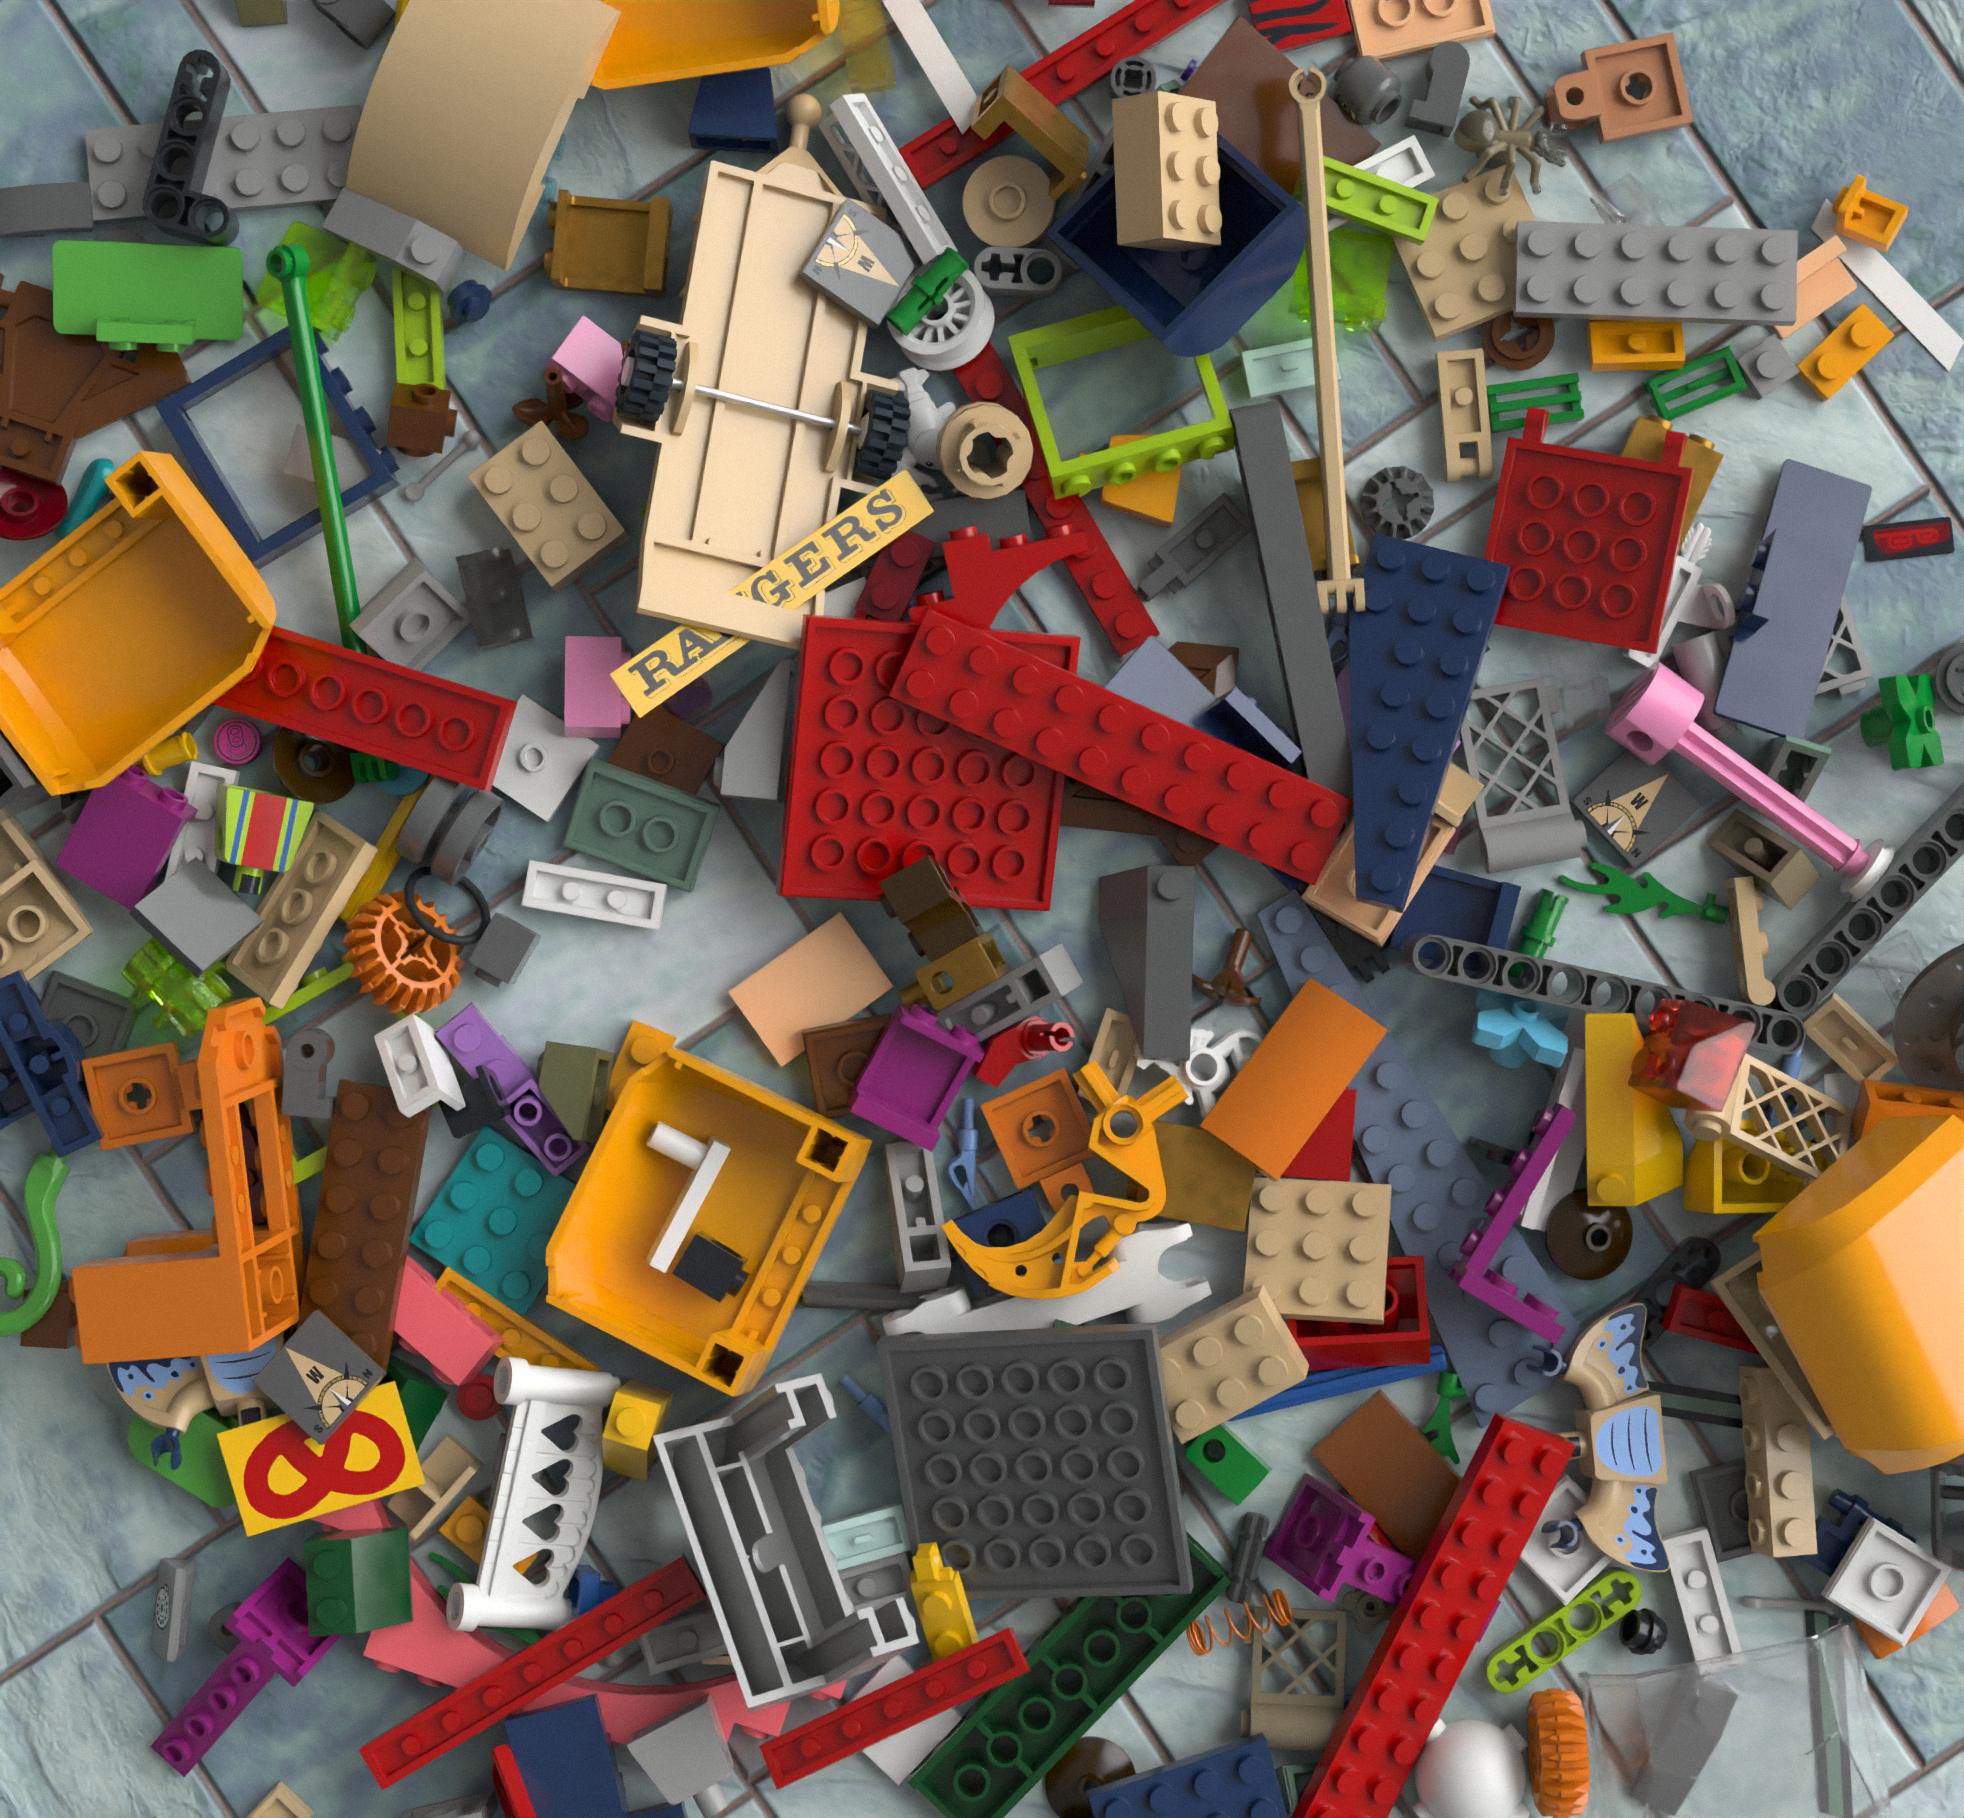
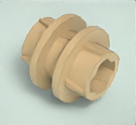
M977 401L959 407L946 418L938 432L936 455L940 469L955 488L971 497L992 499L1007 495L1023 482L1031 468L1033 445L1028 429L1013 412L997 403ZM989 432L994 437L1000 438L1001 444L996 449V460L989 466L980 468L977 464L968 462L967 456L973 448L972 440L981 433Z

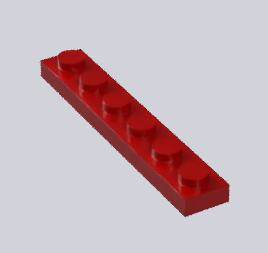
M1008 1627L761 1744L759 1748L776 1789H782L1031 1670L1012 1627Z

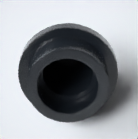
M1643 1608L1639 1611L1632 1609L1625 1614L1619 1628L1620 1642L1627 1646L1634 1654H1654L1656 1650L1662 1649L1664 1642L1667 1641V1625L1650 1609Z

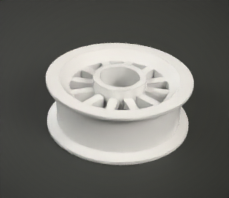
M934 263L923 265L911 272L888 312L912 288L910 282L915 276L922 277ZM970 270L964 271L942 296L944 299L943 303L938 308L933 306L910 331L908 336L900 333L887 320L888 328L893 338L900 345L907 358L914 364L934 371L954 369L975 358L988 343L994 327V309L990 298L983 290L979 280ZM947 312L941 319L935 320L937 316Z

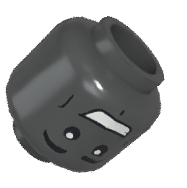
M1373 55L1362 56L1356 60L1353 58L1347 59L1334 74V80L1336 81L1333 89L1334 101L1360 125H1370L1374 122L1377 125L1384 123L1395 113L1401 103L1402 97L1399 94L1401 81Z

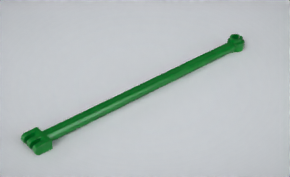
M277 245L268 253L266 267L269 274L280 281L282 286L342 645L344 648L368 655L366 642L349 626L361 614L306 291V277L310 268L309 256L301 245ZM361 751L349 753L353 777L359 784L381 782L383 780L394 781L399 776V768L396 762Z

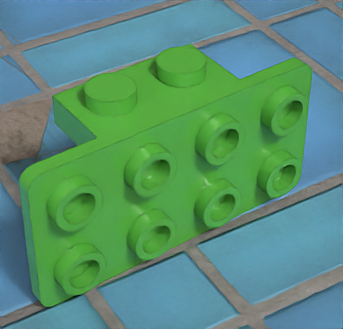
M60 239L53 244V325L55 330L61 334L96 335V341H108V348L113 350H136L137 343H156V350L162 352L185 351V344L192 345L195 339L235 341L241 338L243 334V253L237 247Z

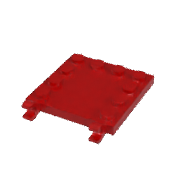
M1528 407L1522 439L1508 437L1484 554L1485 560L1510 565V575L1494 624L1657 654L1694 475L1693 468L1681 466L1688 435L1667 430L1660 463L1543 443L1550 412H1547L1545 409Z

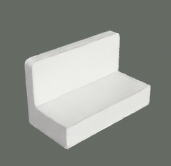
M410 1014L374 1036L398 1109L402 1114L410 1118L435 1102L442 1100L456 1111H459L466 1107L445 1045L435 1035L436 1030L414 1014Z

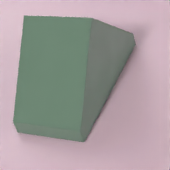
M1786 735L1784 738L1779 736L1771 738L1761 772L1804 803L1831 755V748Z

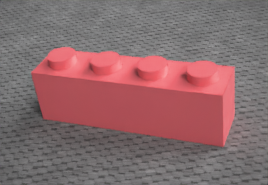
M407 1254L394 1331L399 1334L396 1340L414 1355L421 1353L433 1364L431 1371L448 1385L455 1383L457 1386L470 1383L506 1339L481 1317L479 1318L468 1309L466 1304L446 1287L442 1288L441 1293H438L435 1290L438 1287L436 1284L438 1280Z

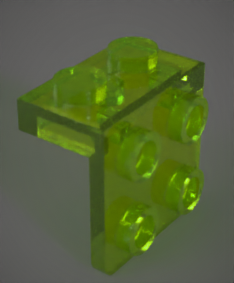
M293 222L289 226L280 245L298 244L306 250L310 261V268L306 277V291L312 327L320 335L337 342L341 333H345L349 329L356 313L355 305L362 291H366L374 279L377 259L367 248L351 241L347 245L302 222ZM267 270L256 293V300L261 306L287 318L281 282L272 277Z
M1336 228L1328 232L1334 322L1343 323L1345 329L1367 333L1371 332V329L1378 330L1384 321L1387 301H1384L1394 242L1386 236ZM1305 244L1295 271L1288 313L1298 315L1299 320L1311 323Z

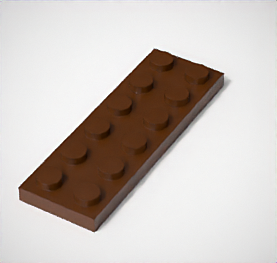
M339 1079L297 1330L315 1310H320L387 1372L432 1105L408 1118L399 1111L391 1087Z

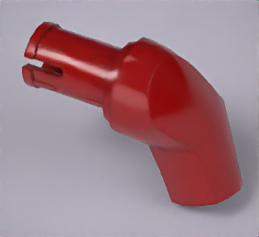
M1038 1016L1018 1021L989 1037L982 1049L985 1055L981 1062H975L971 1073L978 1079L998 1088L1016 1064L1043 1058L1050 1051L1065 1052L1069 1050L1073 1042H1062V1039L1074 1038L1073 1029L1066 1022L1048 1023L1045 1019Z

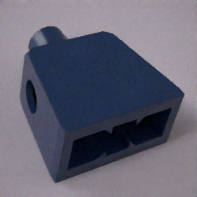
M769 67L701 77L688 129L692 149L779 154L773 84Z

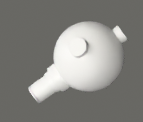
M1438 1717L1415 1762L1414 1779L1419 1800L1411 1807L1419 1818H1529L1530 1811L1522 1802L1526 1788V1768L1521 1752L1529 1744L1511 1723L1501 1730L1491 1723L1478 1719H1460L1445 1724Z

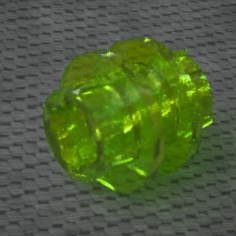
M154 937L133 955L122 973L123 977L134 988L129 1002L135 1008H141L151 1001L160 1008L152 1022V1025L158 1031H163L173 1026L183 1036L187 1035L189 1038L205 1028L208 1009L229 1003L234 995V992L221 979L227 969V965L222 960L197 979Z

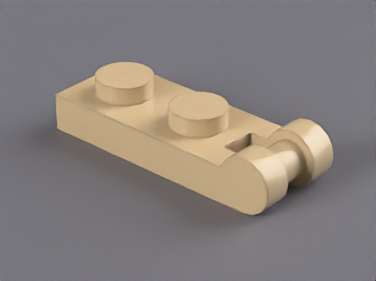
M1483 348L1437 352L1435 354L1445 482H1458L1462 476L1474 475L1477 476L1478 480L1492 479L1493 456ZM1475 444V457L1460 458L1459 445Z
M1753 876L1724 879L1738 995L1743 1003L1764 1006L1773 1001L1776 990L1773 983L1766 979L1764 975L1763 958L1768 957V940L1765 931H1759L1757 913L1763 910L1761 888L1759 885H1754Z

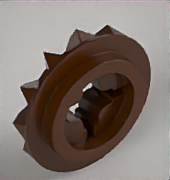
M1513 310L1482 323V347L1486 350L1493 363L1505 367L1508 371L1529 370L1542 362L1553 347L1555 339L1552 318L1513 317ZM1510 316H1512L1514 323H1517L1519 329L1527 328L1529 330L1535 328L1534 331H1531L1523 339V352L1521 347L1517 346L1515 340H1500L1511 330L1510 323L1512 320Z

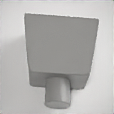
M710 1693L631 1734L626 1745L629 1752L669 1804L672 1806L677 1805L693 1796L704 1818L717 1814L729 1805L718 1782L731 1775L734 1765Z

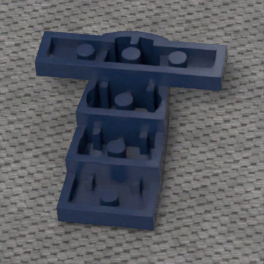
M22 969L1 978L0 1130L36 1110L59 1158L102 1139L105 1135L79 1085V1082L85 1078L81 1060L86 1058L81 1042L71 1028L57 1018L47 1021Z
M597 1693L510 1715L505 1718L504 1725L512 1753L537 1818H688L684 1801L673 1806L669 1802L629 1812L623 1775L618 1770L611 1734L606 1731Z

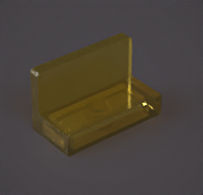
M839 0L838 27L851 94H869L897 88L881 1Z

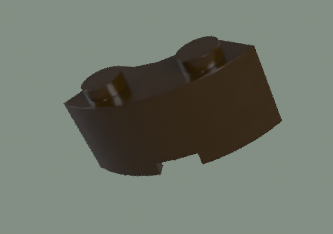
M930 855L879 882L883 892L878 894V897L887 915L891 919L898 917L901 924L909 929L908 937L913 948L920 957L927 955L930 962L985 933L958 887H952L944 868Z

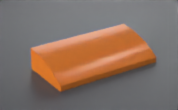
M1309 977L1199 1127L1271 1181H1278L1388 1030L1348 1001Z

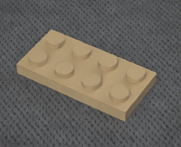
M317 809L305 829L290 870L287 873L279 872L255 912L263 919V922L256 931L232 950L223 968L269 1004L283 1009L291 994L298 987L299 981L313 957L321 949L323 941L337 917L345 909L348 899L363 874L369 869L378 848L333 817Z

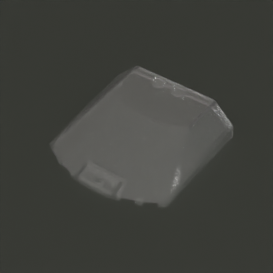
M1848 1616L1839 1618L1837 1625L1812 1637L1647 1672L1621 1675L1588 1674L1587 1671L1577 1673L1607 1818H1893L1855 1623Z

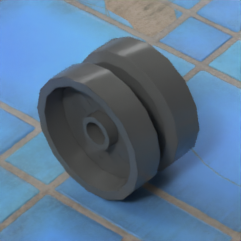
M436 775L408 816L396 842L395 853L415 865L425 862L432 856L431 874L448 885L455 886L467 873L487 844L501 816L505 800L492 792L481 789L476 790L467 798L470 786Z

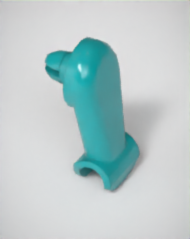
M95 459L86 468L66 517L55 529V534L59 539L63 540L75 528H78L92 517L100 500L109 492L110 488L104 479L114 472V465L110 459Z

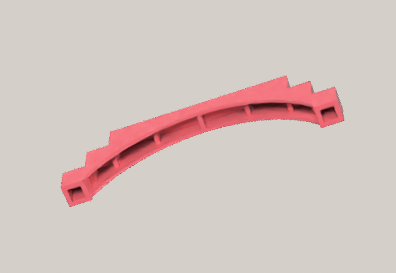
M382 1497L311 1518V1520L322 1523L321 1529L325 1532L394 1527ZM410 1556L414 1620L408 1623L371 1630L363 1656L374 1659L373 1665L388 1672L397 1673L401 1668L418 1674L416 1679L423 1684L440 1688L445 1683L459 1688L516 1654V1652L492 1639L477 1627L474 1631L451 1630L446 1617L447 1601L430 1584ZM735 1672L712 1679L675 1685H627L600 1682L574 1675L512 1714L597 1693L606 1731L611 1734L613 1747H618L619 1743L627 1745L631 1734L710 1693L726 1742H728L734 1723L743 1725L742 1731L756 1738L768 1739L769 1734L779 1737L791 1701L749 1713ZM847 1679L808 1695L823 1701H830L831 1696L841 1699Z

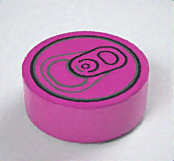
M233 718L223 722L218 727L214 736V747L217 754L224 761L235 765H246L253 762L260 755L263 748V736L259 728L252 722L241 718Z

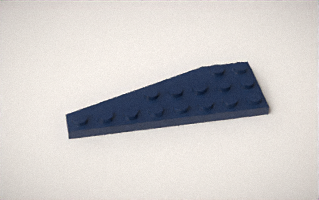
M1375 534L1361 577L1364 578L1365 611L1355 612L1352 604L1349 614L1355 883L1358 902L1399 913L1404 911L1508 582L1510 565Z

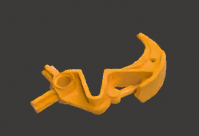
M1095 1060L1072 1075L1098 1113L1093 1117L1094 1122L1088 1150L1146 1190L1148 1199L1145 1202L1138 1203L1079 1191L1078 1196L1070 1195L1058 1213L1042 1231L1025 1242L1009 1247H985L979 1245L962 1233L951 1219L941 1226L961 1257L978 1275L989 1282V1286L1008 1295L1035 1300L1059 1299L1089 1290L1121 1267L1114 1257L1095 1271L1092 1269L1102 1256L1105 1258L1123 1236L1133 1233L1137 1222L1152 1219L1163 1209L1166 1201V1187L1155 1131L1151 1123L1189 1097L1173 1074L1136 1100L1127 1094L1120 1097ZM1118 1113L1131 1115L1136 1122V1132L1128 1138L1117 1137L1110 1128L1111 1118ZM1104 1215L1111 1228L1093 1247L1095 1251L1085 1262H1074L1080 1228L1090 1220ZM1055 1253L1063 1255V1262L1061 1264H1055L1052 1261V1256ZM1019 1265H1023L1027 1269V1273L1023 1277L1018 1276L1015 1272Z

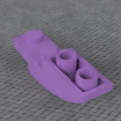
M472 1002L435 1032L439 1040L473 1079L479 1077L475 1067L481 1064L495 1072L512 1111V1114L504 1117V1119L554 1177L558 1176L591 1149L589 1143L571 1138L539 1089V1078L502 1034L499 1035Z

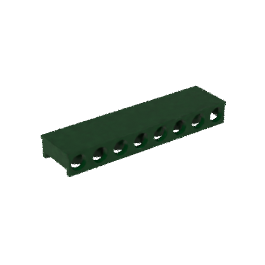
M1186 1531L1194 1582L1191 1594L1077 1597L1023 1653L1031 1671L985 1692L962 1716V1719L908 1775L907 1783L912 1788H917L946 1818H1004L1231 1583L1228 1576L1230 1573Z

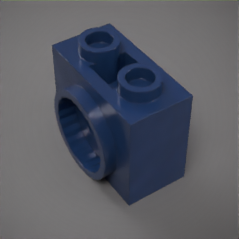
M1031 1186L953 1219V1222L962 1233L975 1243L985 1247H995L989 1242L987 1237L988 1231L995 1224H1007L1014 1231V1240L1007 1247L1027 1241L1042 1231L1047 1225ZM957 1252L974 1294L984 1291L988 1298L1001 1293V1291L989 1286V1282L978 1275ZM1055 1253L1052 1256V1261L1059 1259L1060 1254ZM1019 1265L1015 1272L1020 1276L1027 1273V1269L1025 1266Z

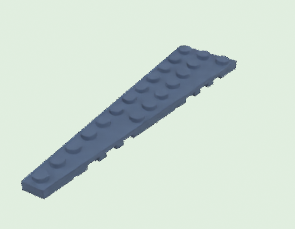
M1296 889L1289 891L1255 913L1279 970L1286 981L1292 999L1310 977L1386 1028ZM1387 1032L1347 1086L1349 1088H1357L1353 1140L1372 1183L1389 1184L1392 1186L1390 1225L1397 1236L1404 1256L1423 1255L1427 1308L1454 1370L1458 1373V1381L1461 1388L1465 1389V1397L1478 1427L1482 1429L1490 1424L1495 1413L1504 1415L1560 1378V1373L1550 1377L1532 1372L1527 1368V1364L1540 1367L1545 1358L1542 1351L1532 1349V1346L1542 1345L1555 1349L1562 1356V1360H1564L1571 1345L1583 1331L1514 1224L1486 1270L1489 1268L1512 1282L1514 1286L1519 1288L1515 1295L1524 1299L1529 1292L1559 1312L1555 1320L1566 1330L1556 1345L1457 1286V1283L1451 1280L1452 1278L1447 1276L1455 1260L1460 1261L1464 1255L1459 1252V1248L1467 1233L1473 1227L1479 1230L1488 1214L1483 1212V1208L1492 1191L1392 1036Z

